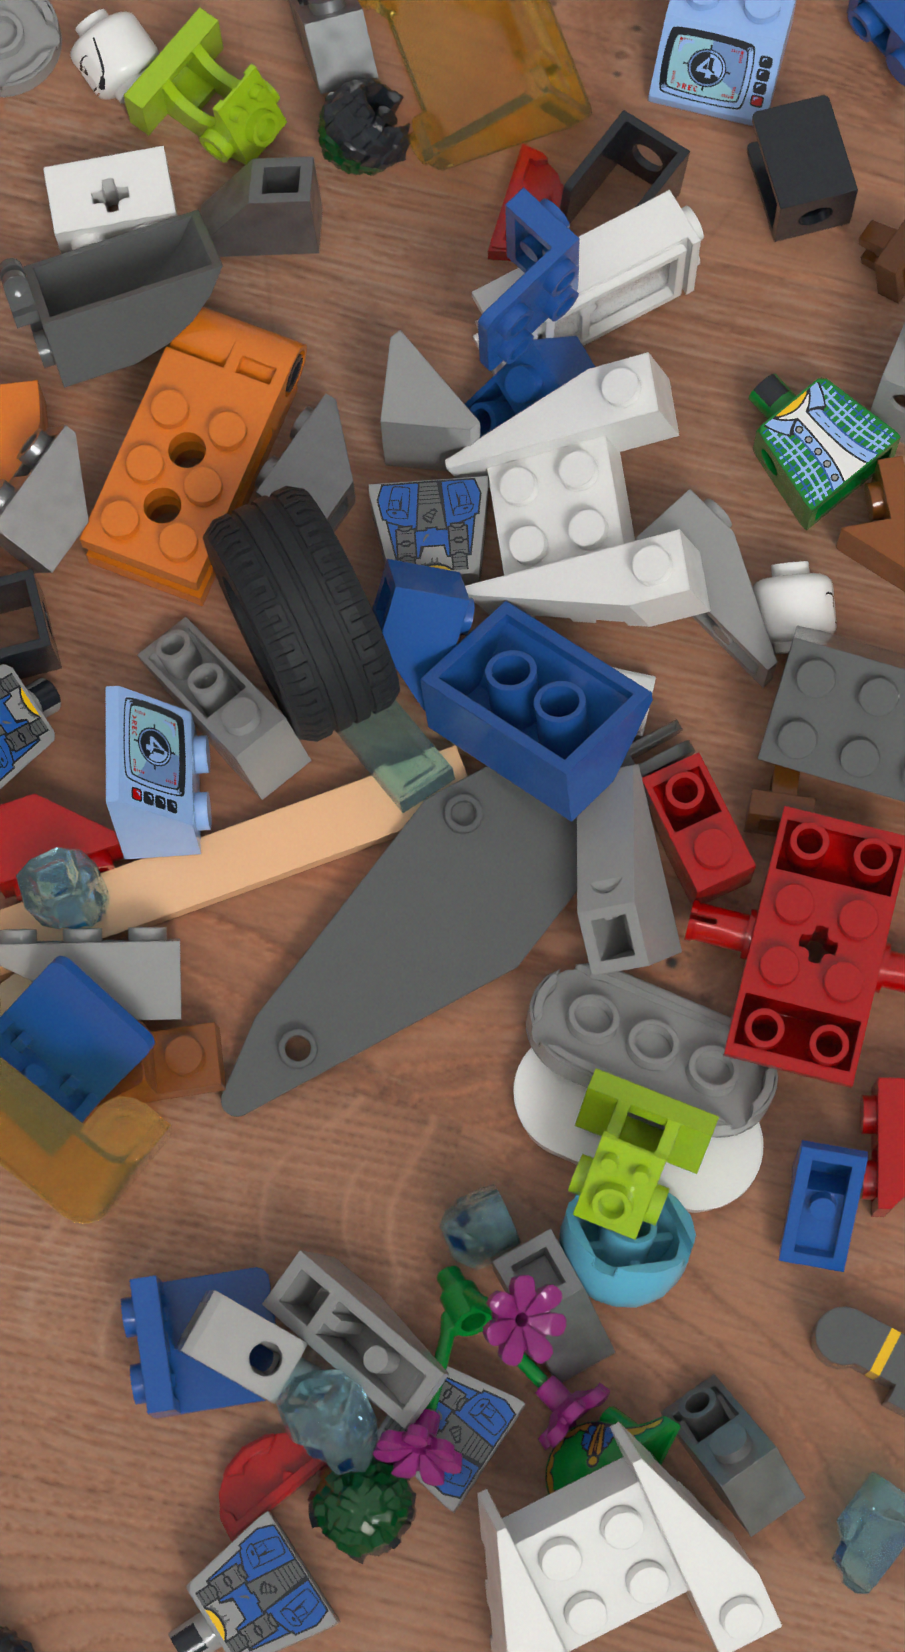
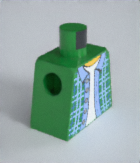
M773 373L761 381L748 397L750 402L767 419L756 430L753 444L755 456L800 525L806 531L869 480L874 474L879 459L895 456L901 436L826 378H818L796 396L779 376Z

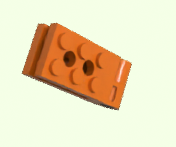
M203 306L195 319L171 341L170 348L166 346L88 519L89 522L82 532L80 542L83 548L88 549L86 554L88 562L203 607L216 578L205 548L203 535L212 520L227 513L231 515L234 509L248 504L255 489L256 478L269 457L297 393V384L306 360L307 345ZM197 458L202 460L194 467H179L181 463L188 459ZM162 514H178L174 520L168 523L154 522Z

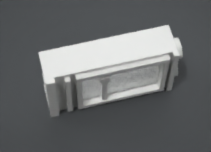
M668 190L579 236V283L577 290L579 296L570 310L560 319L553 322L548 318L532 333L533 339L577 336L584 346L680 296L682 289L685 294L694 291L697 265L700 264L701 240L704 239V234L693 210L689 206L681 208L672 192ZM517 268L473 291L472 298L480 312L483 314L524 272ZM476 320L475 323L478 329V320ZM477 333L473 335V341L479 350V338ZM504 361L491 371L493 375L506 364Z

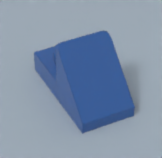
M806 1140L801 1141L792 1166L791 1192L779 1246V1261L844 1272L868 1160V1151Z

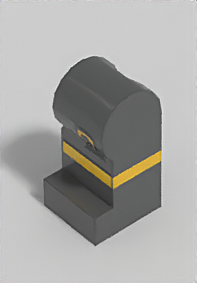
M847 1306L835 1307L826 1312L813 1326L810 1337L812 1350L817 1359L824 1365L835 1369L850 1367L888 1388L889 1391L881 1406L905 1418V1335L854 1308Z

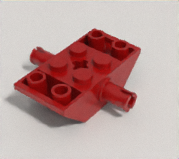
M784 806L758 909H752L750 915L700 903L699 900L694 899L684 940H695L741 952L740 958L745 960L723 1056L849 1088L853 1087L875 992L879 993L882 987L905 993V953L891 950V943H887L905 865V835ZM810 941L818 942L823 945V949L829 952V954H824L820 963H813L808 961L809 951L799 945H808Z

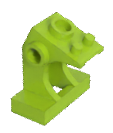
M200 7L123 95L130 123L149 136L168 114L199 136V141L205 150L214 158L224 163L233 158L246 165L252 159H257L288 122L277 105L280 101L279 94L272 85L262 78L256 66L251 63L244 71V77L239 80L214 61L224 49L219 21ZM217 93L224 100L220 99L213 107V117L201 109Z
M596 1068L586 1090L575 1126L602 1137L594 1158L585 1154L581 1155L569 1185L568 1191L579 1195L573 1215L636 1240L643 1221L656 1226L670 1188L660 1185L658 1182L666 1162L697 1174L719 1116ZM630 1112L632 1114H635L657 1124L665 1126V1129H659L657 1127H654L652 1125H649L627 1115Z

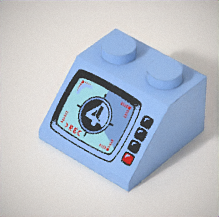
M670 0L663 25L648 102L753 126V114L756 111L768 109L771 106L793 23L797 0Z
M106 686V804L124 859L201 854L200 831L211 830L212 825L209 792H200V774L210 773L208 736H197L190 711L121 686Z

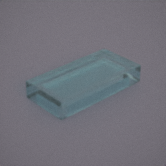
M396 700L391 707L377 714L371 712L370 718L358 724L352 722L351 727L337 733L402 813L455 780L452 766Z

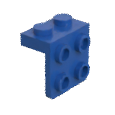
M524 187L505 204L507 257L524 274L486 309L478 320L480 363L489 371L494 370L503 361L507 364H512L519 359L531 345L534 338L532 333L548 318L554 322L564 316L579 296L577 290L579 283L580 238L569 229L568 219L553 202L546 198L539 202Z
M57 956L0 1017V1100L57 1151L71 1137L99 1102L151 1051L155 1045V1039L141 1023L71 959L65 956Z
M253 1267L162 1282L156 1275L130 1279L132 1296L121 1298V1310L126 1337H137L141 1363L130 1365L131 1386L136 1405L146 1403L147 1414L158 1419L266 1401L174 1349L207 1290H215L276 1325L275 1315L262 1305L271 1292L270 1278L265 1270ZM257 1344L250 1353L249 1364L265 1372L272 1365L273 1351L261 1344Z

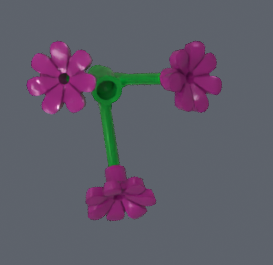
M448 1266L438 1273L437 1282L443 1291L440 1296V1302L445 1311L441 1314L440 1336L434 1356L435 1359L447 1370L454 1338L458 1335L467 1337L483 1332L484 1338L489 1344L498 1346V1357L507 1365L517 1366L539 1388L535 1394L553 1412L549 1416L550 1423L547 1429L538 1438L545 1451L550 1447H556L566 1436L567 1432L577 1426L576 1419H581L591 1408L601 1406L608 1399L610 1389L601 1383L594 1389L571 1393L555 1375L548 1379L545 1373L529 1358L530 1356L537 1363L548 1361L553 1354V1348L545 1337L547 1334L550 1336H560L565 1331L566 1317L563 1314L551 1312V1309L558 1306L563 1298L562 1292L557 1286L546 1284L535 1290L533 1277L517 1275L510 1280L509 1294L503 1291H495L487 1297L480 1293L475 1282L465 1279L458 1266ZM443 1384L417 1421L408 1426L407 1431L386 1430L382 1432L373 1455L382 1462H395L391 1472L393 1476L413 1478L416 1472L420 1471V1476L424 1483L431 1486H440L444 1484L445 1472L458 1474L462 1471V1454L455 1451V1446L448 1440L436 1437L441 1420L440 1415L436 1411Z

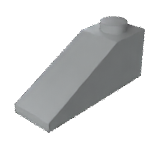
M689 489L635 538V541L680 529L699 550L711 611L691 617L764 688L773 679L777 660L735 534L730 529L732 522L726 512L716 502L708 498L703 502Z
M300 1250L262 1303L263 1306L303 1341L308 1343L311 1348L404 1429H407L410 1424H414L449 1376V1373L386 1301L334 1256Z

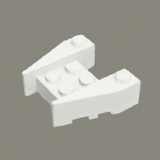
M649 352L587 369L485 434L471 446L463 448L445 460L446 469L456 478L488 476V488L490 487L504 576L466 585L465 588L468 596L473 598L474 602L489 615L503 602L508 601L533 618L534 616L570 618L573 622L596 623V620L625 622L630 626L651 627L711 611L701 554L680 529L635 541L620 452L679 436L670 380Z
M619 1422L610 1426V1429L622 1452V1458L528 1506L501 1518L487 1489L477 1494L481 1539L485 1546L487 1580H485L492 1624V1635L490 1636L491 1652H570L685 1592L697 1618L718 1652H733L782 1627L758 1571L733 1533L719 1520H716L697 1501L696 1497L680 1481L677 1482Z

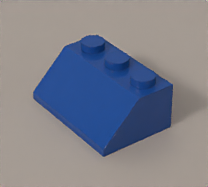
M508 601L503 602L420 679L427 724L430 729L571 822L615 780L653 701L651 691Z

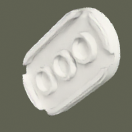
M531 1047L523 1057L514 1081L515 1107L524 1129L529 1137L542 1149L573 1164L578 1165L582 1154L594 1158L602 1136L575 1126L587 1088L551 1071L542 1063ZM630 1112L627 1115L629 1117H632L634 1119H637L659 1129H665V1126L657 1124L655 1122H652ZM759 1122L751 1129L738 1135L722 1138L711 1137L697 1174L666 1162L658 1184L670 1188L669 1193L675 1196L685 1209L691 1213L710 1211L731 1203L747 1191L759 1171L763 1157V1136Z

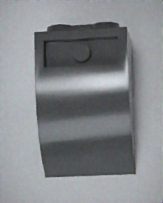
M198 209L26 266H22L21 262L15 258L5 259L0 263V279L17 328L30 324L44 369L56 365L65 388L135 365L167 346L195 319L211 296L223 265Z

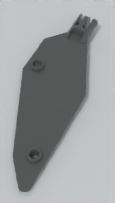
M675 719L634 741L621 767L635 764L634 758L678 735L683 731L679 721ZM690 740L681 742L639 764L642 778L693 755L696 751ZM488 766L426 798L255 1017L226 1084V1090L223 1091L221 1096V1105L224 1111L234 1117L244 1116L516 969L577 892V817L572 822ZM300 1037L309 1042L311 1051L306 1059L294 1061L287 1056L286 1046L293 1038Z

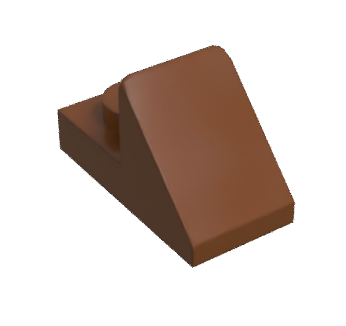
M902 455L879 459L871 482L865 483L864 493L868 515L871 520H880L843 527L840 530L836 547L849 558L905 592V464Z
M138 1020L153 1035L155 1045L99 1102L97 1107L102 1110L226 1090L219 1026L215 1022L151 1032L142 1020Z

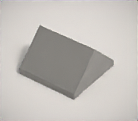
M401 330L391 336L380 420L385 465L448 471L445 460L463 448L471 446L480 438V422Z

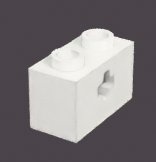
M164 146L43 167L54 234L61 254L178 216ZM118 205L119 210L109 212V206Z

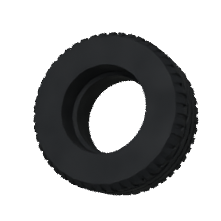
M284 486L272 492L270 497L264 495L252 501L251 506L245 504L234 509L231 515L227 513L212 520L203 535L211 565L254 661L279 709L286 717L296 736L300 740L318 742L331 736L334 730L339 733L351 727L352 722L358 724L370 718L371 712L377 714L391 707L400 692V683L387 643L346 553L328 520L310 493L304 488Z

